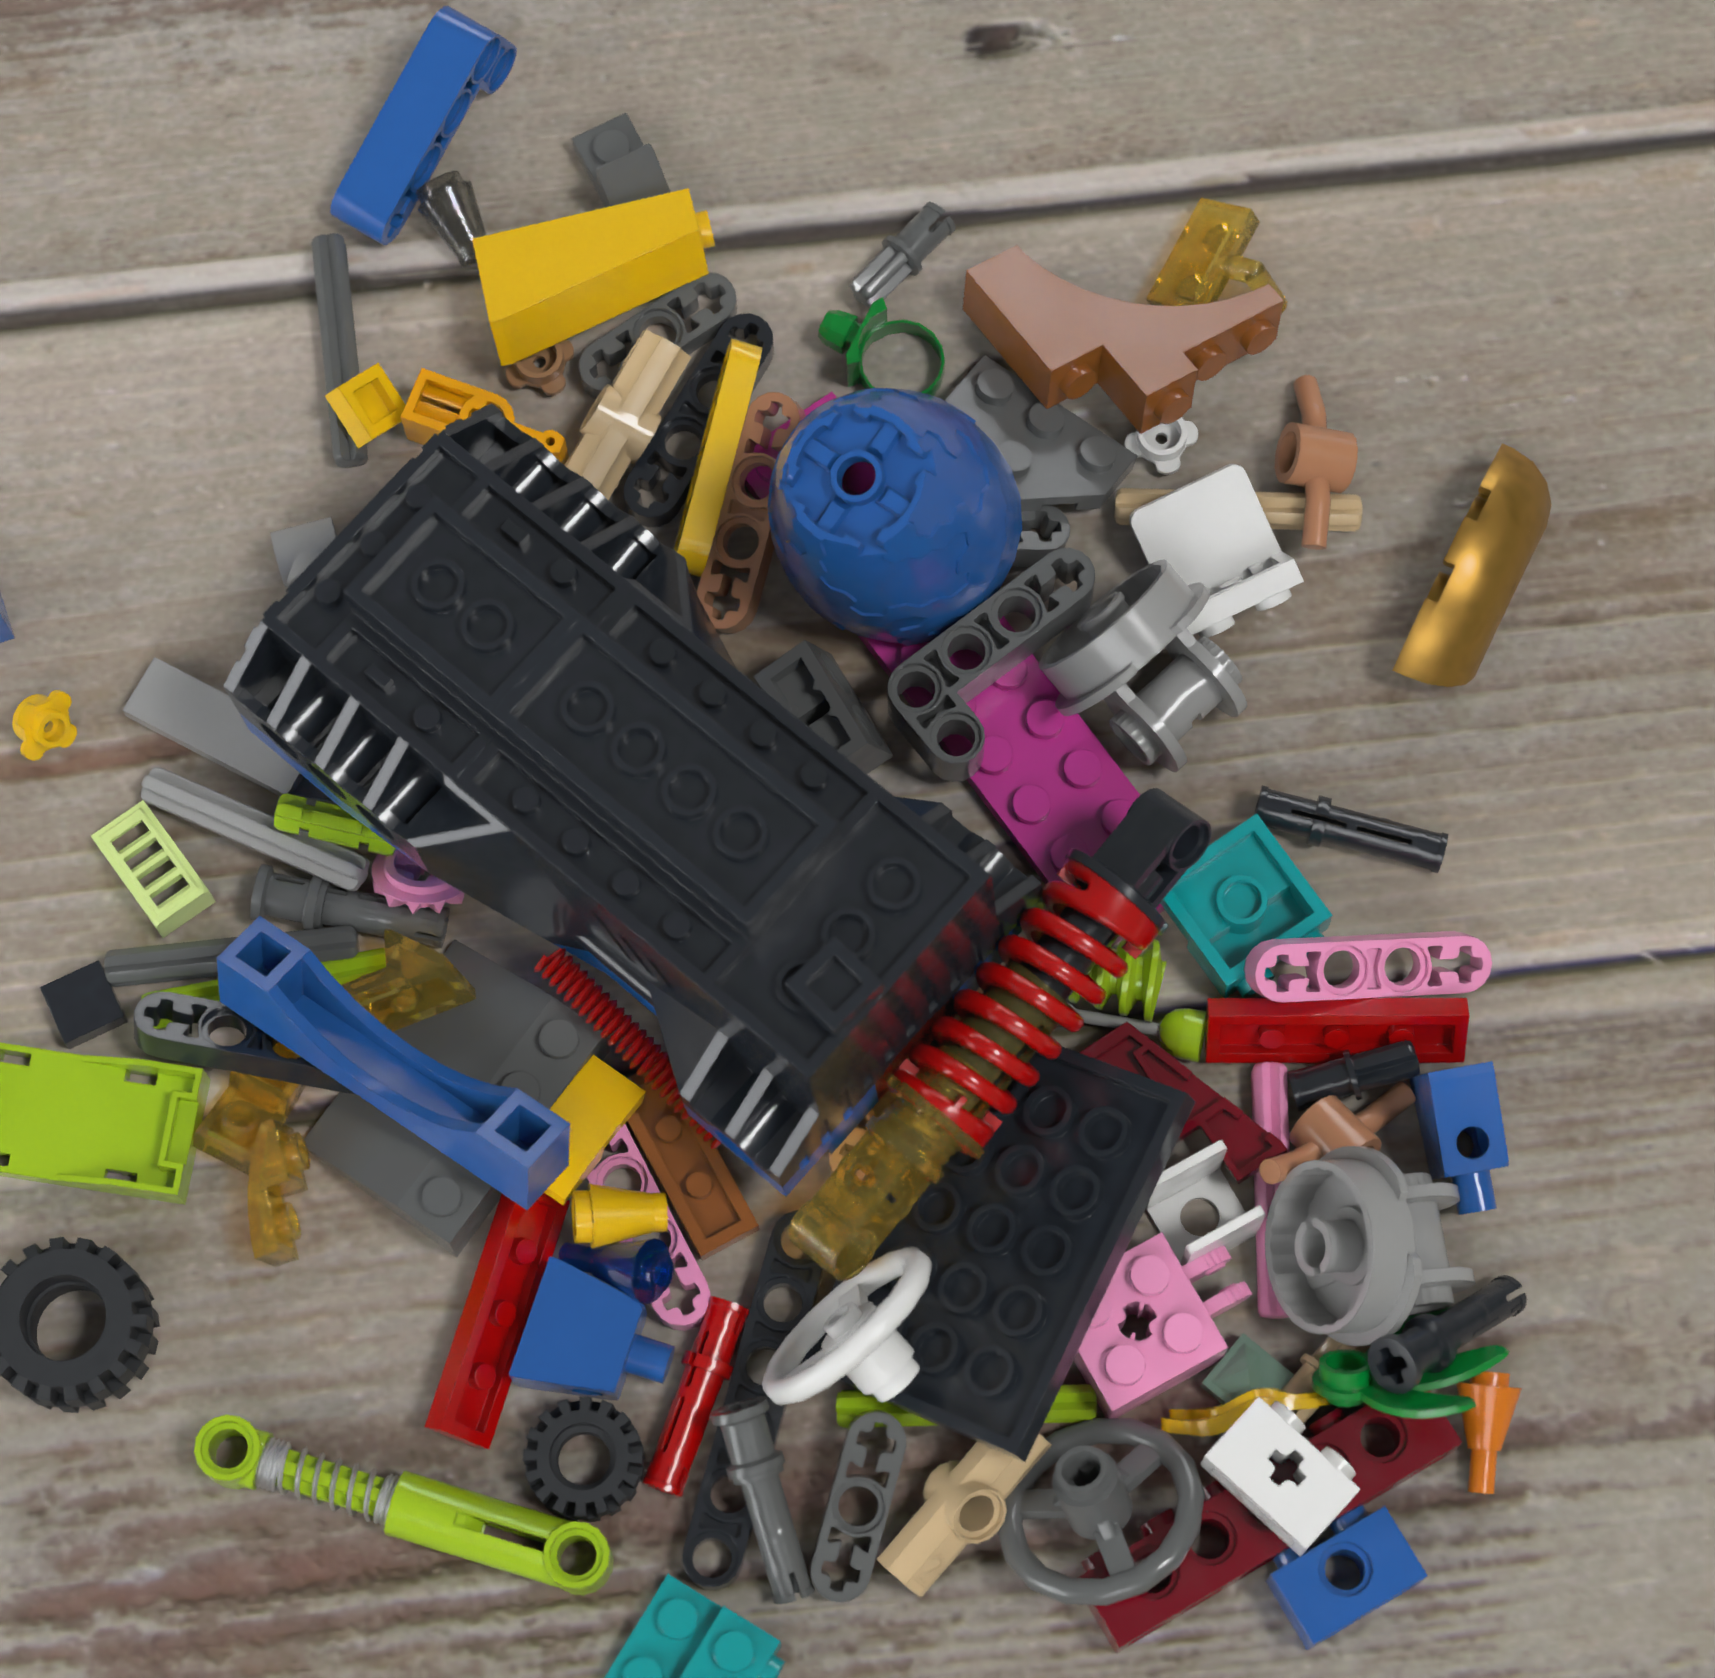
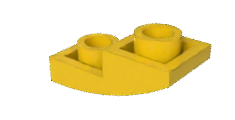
M592 1055L550 1108L552 1112L570 1123L569 1165L545 1191L547 1195L561 1205L566 1203L571 1197L572 1191L581 1185L601 1161L605 1147L639 1108L646 1093L645 1090L595 1055Z

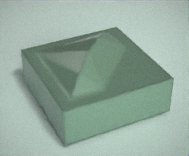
M1243 1333L1200 1386L1221 1404H1225L1255 1388L1272 1387L1282 1390L1294 1374Z

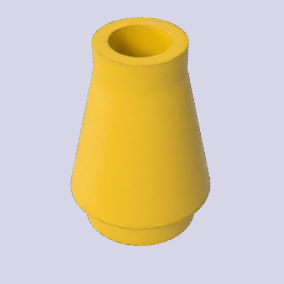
M588 1183L587 1190L572 1191L571 1214L575 1243H590L591 1249L654 1232H667L668 1209L665 1192L648 1193Z

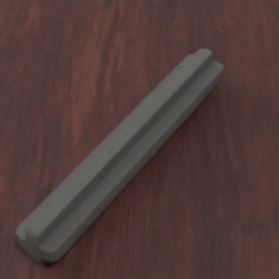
M336 233L318 235L311 242L327 394L359 374L347 249L343 236ZM328 402L332 451L336 465L342 468L364 465L368 460L367 444L358 449Z
M350 925L285 932L309 948L320 962L350 959L355 957L360 949L358 934L355 928ZM237 937L109 950L105 954V975L107 981L114 987L217 977V957Z

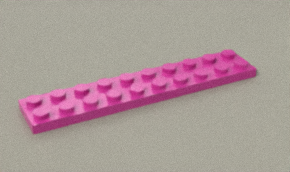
M831 391L804 410L805 415L807 416L817 407L837 397ZM790 420L771 432L768 450L757 444L753 453H764L777 460L779 452L771 447L777 429H788ZM858 462L847 468L842 478V486L845 493L861 495L873 486L876 474L872 464ZM767 466L754 468L745 479L744 485L756 500L769 495L772 469ZM1004 616L999 620L1004 628L1016 632ZM859 636L889 678L891 673L901 663L929 643L925 642L907 646L901 643H890ZM968 649L959 650L949 658L954 666L963 670L974 669L983 662L979 654ZM1031 654L966 703L979 718L985 734L984 758L981 767L972 777L966 780L1046 885L1050 881L1058 880L1064 882L1056 874L1066 861L1065 855L1071 848H1076L1092 857L1125 818L1130 806L1140 794L1080 715L1077 713L1071 716H1063L1055 707L1056 700L1061 693L1040 670L1038 660ZM910 687L901 693L913 708L923 707L933 699L931 693L921 687ZM958 734L949 735L939 743L944 751L951 756H962L973 747L966 737ZM1161 904L1156 907L1159 914L1165 910ZM1118 936L1117 939L1111 945V947L1116 945L1123 938Z

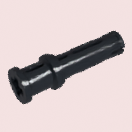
M1500 1275L1492 1280L1490 1284L1437 1316L1430 1314L1415 1316L1405 1324L1402 1333L1399 1335H1384L1371 1344L1368 1351V1365L1371 1374L1386 1391L1394 1394H1406L1418 1386L1422 1375L1426 1372L1440 1373L1452 1365L1459 1348L1508 1318L1524 1311L1527 1303L1526 1293H1522L1510 1301L1506 1299L1507 1295L1521 1288L1522 1285L1514 1277Z

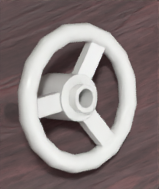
M916 1247L890 1251L863 1266L835 1287L797 1324L769 1361L762 1383L763 1390L767 1396L778 1405L801 1402L827 1389L845 1375L850 1378L864 1395L873 1394L879 1402H886L899 1394L915 1378L920 1366L912 1358L914 1349L900 1335L896 1328L910 1314L927 1288L932 1269L930 1258ZM902 1276L890 1295L880 1305L875 1307L872 1302H868V1295L881 1286ZM826 1332L827 1335L821 1346L822 1350L800 1364L809 1350Z

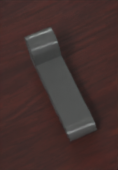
M1059 548L1048 553L901 663L891 673L887 684L888 714L897 729L929 768L941 779L951 782L964 781L972 777L980 769L984 758V728L979 718L966 703L1081 618L1090 608L1095 585V568L1090 558L1083 552L1073 548ZM1059 579L1065 586L1060 587L1054 592L1055 580ZM1075 580L1077 582L1076 591H1072L1066 584ZM1049 599L1047 612L1044 602H1046ZM1018 612L1025 614L1033 624L1029 629L1022 632H1012L1004 628L999 620L1006 614ZM968 649L979 654L983 662L974 669L963 670L954 666L949 658L959 650ZM910 687H921L930 692L933 699L923 707L913 708L905 705L900 700L899 695ZM958 734L966 737L973 746L968 753L962 756H951L942 751L938 744L943 738Z

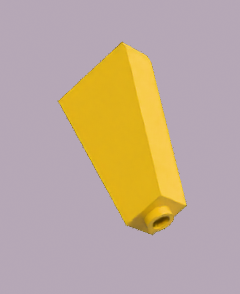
M689 188L473 238L472 241L487 314L501 366L514 364L709 274L704 249L715 246L707 210L695 212Z

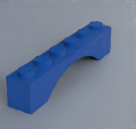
M259 916L217 957L219 998L222 1004L524 1209L528 1210L568 1167L569 1122L518 1088L497 1086L470 1078L442 1065L408 1044L361 1006L328 972L309 948L263 917Z

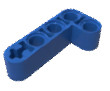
M444 6L439 9L425 29L342 179L331 203V215L382 245L391 243L405 225L479 90L481 89L488 94H493L509 75L517 54L516 46L501 35L450 6Z

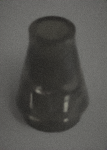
M450 171L428 181L417 190L416 196L421 203L417 210L454 253L461 267H467L477 263L472 239L486 236L487 233L472 182L464 181L459 171Z

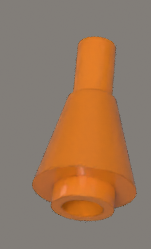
M1484 1371L1470 1378L1469 1383H1456L1458 1396L1471 1397L1476 1403L1474 1408L1461 1413L1467 1448L1471 1449L1467 1492L1494 1494L1497 1451L1502 1449L1522 1390L1520 1387L1509 1386L1510 1373Z

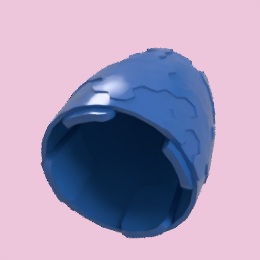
M871 388L855 391L822 404L808 414L794 428L779 451L771 474L768 497L769 524L776 554L789 581L809 607L838 629H846L861 637L910 646L932 641L999 591L1016 558L1022 532L1021 497L1010 465L996 444L975 424V419L943 399L907 389ZM858 462L872 464L876 474L873 486L861 495L845 493L842 486V478L847 468Z

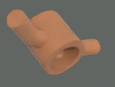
M1304 375L1297 378L1293 385L1301 412L1302 424L1290 422L1285 426L1277 443L1274 468L1279 482L1305 487L1306 503L1301 546L1307 549L1323 550L1326 549L1331 507L1330 492L1341 494L1350 485L1356 469L1358 446L1353 433L1327 428L1326 410L1317 379L1311 375Z
M1399 1081L1357 1114L1351 1112L1334 1095L1320 1099L1299 1118L1290 1133L1289 1140L1297 1149L1263 1160L1259 1167L1261 1178L1264 1182L1271 1185L1282 1182L1286 1179L1287 1174L1296 1166L1310 1160H1320L1327 1153L1340 1147L1364 1146L1380 1151L1382 1142L1374 1133L1382 1129L1416 1101L1413 1091L1404 1082Z

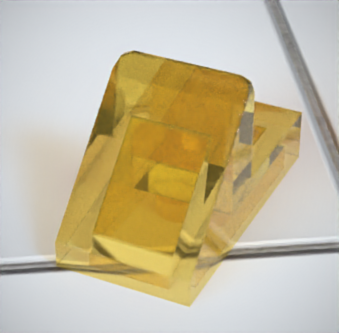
M388 928L384 930L386 968L363 975L358 979L341 985L361 1006L392 1032L476 999L475 988L444 954Z

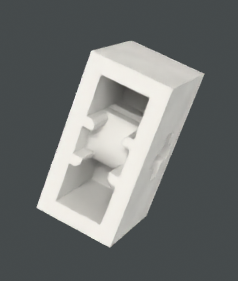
M1258 1397L1204 1456L1200 1465L1301 1557L1360 1491V1488L1351 1481L1356 1472L1333 1449L1326 1446L1319 1452L1301 1435L1305 1425L1285 1405L1279 1401H1274L1269 1406ZM1272 1458L1279 1464L1286 1462L1288 1458L1295 1461L1298 1468L1293 1476L1300 1485L1297 1486L1290 1480L1284 1481L1280 1486L1275 1484L1270 1478L1275 1467L1269 1459Z

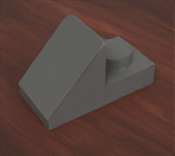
M627 113L572 138L573 149L604 207L671 192L652 145L643 144Z

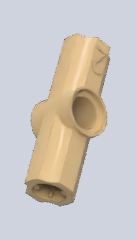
M647 329L643 330L626 356L612 385L607 384L602 389L589 409L579 430L582 436L565 466L581 477L586 478L609 501L629 463L634 464L639 459L655 434L662 418L659 412L690 361L691 356L664 337Z
M1038 1434L1026 1462H1023L977 1442L961 1461H948L939 1465L931 1472L925 1482L923 1506L877 1560L917 1596L922 1597L968 1543H981L990 1539L999 1531L1004 1523L1007 1511L1005 1499L1052 1444Z

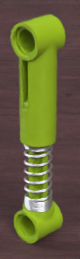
M222 1415L212 1418L202 1426L195 1439L194 1454L197 1464L208 1477L225 1488L256 1490L261 1487L262 1489L266 1488L267 1491L271 1490L272 1493L278 1490L280 1495H285L291 1491L295 1492L297 1500H302L306 1496L311 1497L315 1506L327 1502L332 1511L344 1507L349 1516L360 1512L364 1514L367 1522L374 1519L375 1524L379 1523L380 1526L384 1524L385 1535L555 1586L569 1594L587 1595L596 1592L607 1583L613 1571L614 1558L607 1539L598 1528L587 1522L569 1521L406 1470L403 1471L400 1478L398 1475L393 1476V1474L383 1478L376 1475L377 1471L375 1468L371 1470V1473L359 1470L360 1466L358 1463L351 1468L342 1465L341 1458L337 1459L336 1463L324 1460V1452L318 1458L308 1455L307 1447L302 1452L292 1450L290 1442L285 1443L284 1440H276L273 1433L257 1429L247 1420L235 1415ZM233 1436L245 1438L248 1451L244 1461L233 1468L219 1467L216 1454L220 1444ZM486 1526L545 1544L544 1552L484 1534ZM587 1542L594 1546L597 1552L593 1568L586 1574L579 1576L564 1572L561 1567V1556L564 1550L572 1543Z

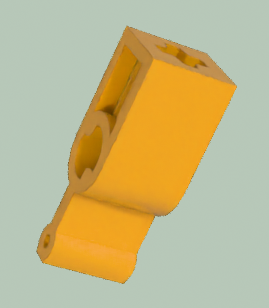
M421 368L401 415L408 440L424 445L434 434L438 435L442 430L446 429V425L460 418L465 420L472 416L471 413L492 403L502 411L503 416L522 432L540 441L563 465L567 462L569 455L566 441L559 432L555 430L541 432L518 424L515 421L513 408L505 398L493 392Z

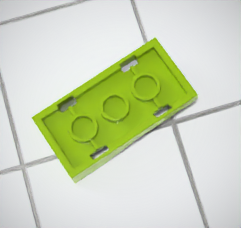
M0 1042V1061H4L5 1055L31 1058L29 1066L0 1062V1156H10L8 1166L0 1165V1176L186 1205L211 1081L203 1068L136 1058L79 1055ZM131 1074L157 1078L156 1086L129 1082L127 1080H130ZM110 1171L121 1173L125 1176L136 1175L137 1179L136 1182L107 1178V1174Z

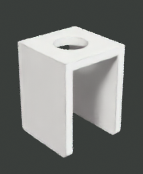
M1223 1140L1164 1170L1145 1208L1159 1233L1162 1232L1181 1266L1224 1245L1227 1251L1251 1239L1256 1236L1266 1215L1261 1206L1245 1212L1220 1169L1227 1151ZM1192 1200H1206L1218 1212V1226L1214 1231L1205 1236L1190 1234L1181 1223V1211Z

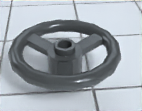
M1093 1418L1056 1430L1045 1438L1052 1444L1051 1447L1005 1499L1007 1511L1004 1523L998 1531V1536L1005 1561L1031 1590L1066 1605L1107 1606L1147 1592L1180 1566L1200 1533L1205 1493L1194 1459L1168 1432L1134 1418ZM1096 1444H1128L1135 1447V1449L1116 1464L1109 1454L1092 1446ZM1057 1462L1052 1478L1053 1489H1033L1043 1472ZM1163 1464L1171 1472L1178 1495L1175 1521L1160 1547L1135 1566L1122 1529L1131 1517L1133 1509L1129 1493ZM1067 1518L1074 1532L1081 1537L1097 1541L1110 1576L1103 1579L1071 1578L1045 1567L1029 1549L1022 1525L1023 1519Z

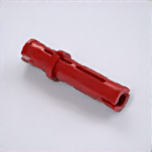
M714 1296L709 1298L701 1327L691 1351H684L680 1362L685 1366L681 1381L659 1436L652 1461H650L642 1484L679 1498L683 1496L690 1469L699 1450L710 1419V1413L723 1381H730L734 1367L729 1364L739 1334L749 1314V1309Z

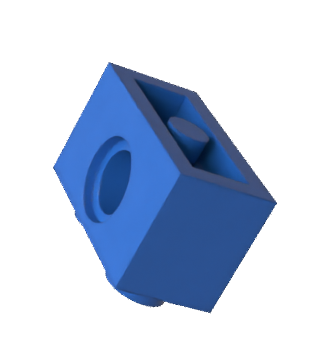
M1361 1505L1329 1525L1335 1534L1334 1537L1314 1549L1310 1546L1301 1557L1294 1550L1288 1548L1272 1559L1278 1570L1270 1574L1266 1583L1307 1651L1418 1585L1428 1576L1386 1506L1369 1515L1364 1505ZM1339 1555L1346 1556L1356 1563L1360 1572V1580L1356 1588L1341 1590L1334 1587L1328 1581L1325 1574V1565L1329 1558Z

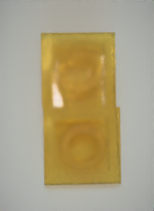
M280 1042L273 1047L274 1051L282 1057H301ZM231 1071L228 1088L196 1129L193 1147L250 1175L285 1123L306 1085Z
M275 1119L261 1122L254 1143L248 1180V1219L254 1258L277 1267L299 1260L295 1240L301 1238V1226L295 1208L289 1201L285 1202L284 1198L308 1190L304 1171L310 1169V1156L299 1132L294 1133L292 1128Z

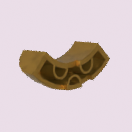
M1503 443L1478 489V496L1475 497L1467 515L1464 517L1442 564L1453 569L1451 575L1441 571L1438 573L1394 665L1393 671L1426 684L1443 687L1466 685L1475 678L1518 584L1547 527L1552 506L1547 481L1533 461L1516 449Z

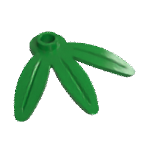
M1450 1307L1423 1314L1437 1316L1438 1314L1449 1309ZM1419 1314L1409 1315L1394 1334L1399 1335L1402 1333L1405 1324ZM1490 1345L1457 1353L1452 1365L1440 1373L1426 1372L1422 1375L1418 1386L1406 1394H1394L1380 1386L1371 1374L1368 1365L1369 1349L1365 1353L1350 1349L1333 1350L1320 1357L1319 1368L1312 1375V1387L1317 1394L1325 1397L1329 1403L1340 1407H1353L1364 1402L1378 1411L1404 1418L1422 1419L1448 1416L1470 1410L1476 1406V1403L1471 1397L1423 1391L1447 1387L1475 1377L1504 1360L1509 1351L1500 1345Z

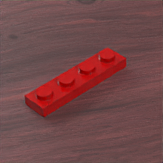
M1207 998L1204 1043L1206 1063H1325L1344 1057L1343 1051L1349 1049L1351 1055L1408 1040L1415 1047L1419 1063H1464L1470 1016L1467 998H1361L1277 1002L1267 998Z
M544 1192L526 1210L504 1194H501L424 1427L472 1447L490 1449L512 1382L509 1372L549 1257L553 1256L570 1200L561 1205Z

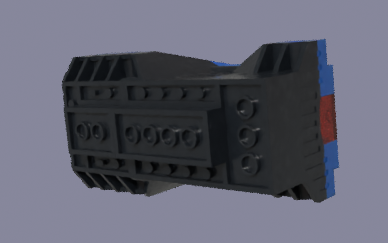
M491 403L471 413L472 416L465 420L460 418L446 425V429L442 430L438 435L434 434L422 446L423 451L416 458L412 457L286 589L287 594L280 601L276 600L263 613L264 618L260 621L258 627L254 626L244 645L246 648L240 661L236 660L223 686L248 729L344 811L428 873L556 946L566 948V951L606 973L655 1014L660 1025L679 1094L688 1115L786 1197L826 1151L832 1154L895 1084L896 1080L891 1076V1072L905 1058L909 1060L910 1049L916 1044L929 1045L934 1040L931 1033L932 1022L940 1016L953 1018L957 1014L953 1005L955 994L962 989L977 991L980 988L975 978L978 966L984 962H995L998 964L1003 962L997 950L998 943L1003 936L1019 935L1023 931L1020 925V917L1025 909L1033 907L1042 909L1044 907L1042 883L1032 875L1027 877L1014 867L988 839H983L981 836L968 830L953 817L952 810L943 803L893 796L737 670L697 595L685 558L677 551L661 544L637 519L618 509L591 482L568 469L540 441L522 432L503 416L500 409ZM834 936L884 983L885 991L836 1039L787 992L785 983Z

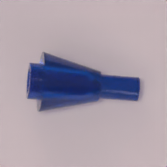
M657 1238L609 1244L591 1249V1246L566 1242L561 1246L558 1254V1259L583 1272L592 1273L599 1280L644 1304L655 1302L669 1287L673 1278L674 1266L666 1244Z

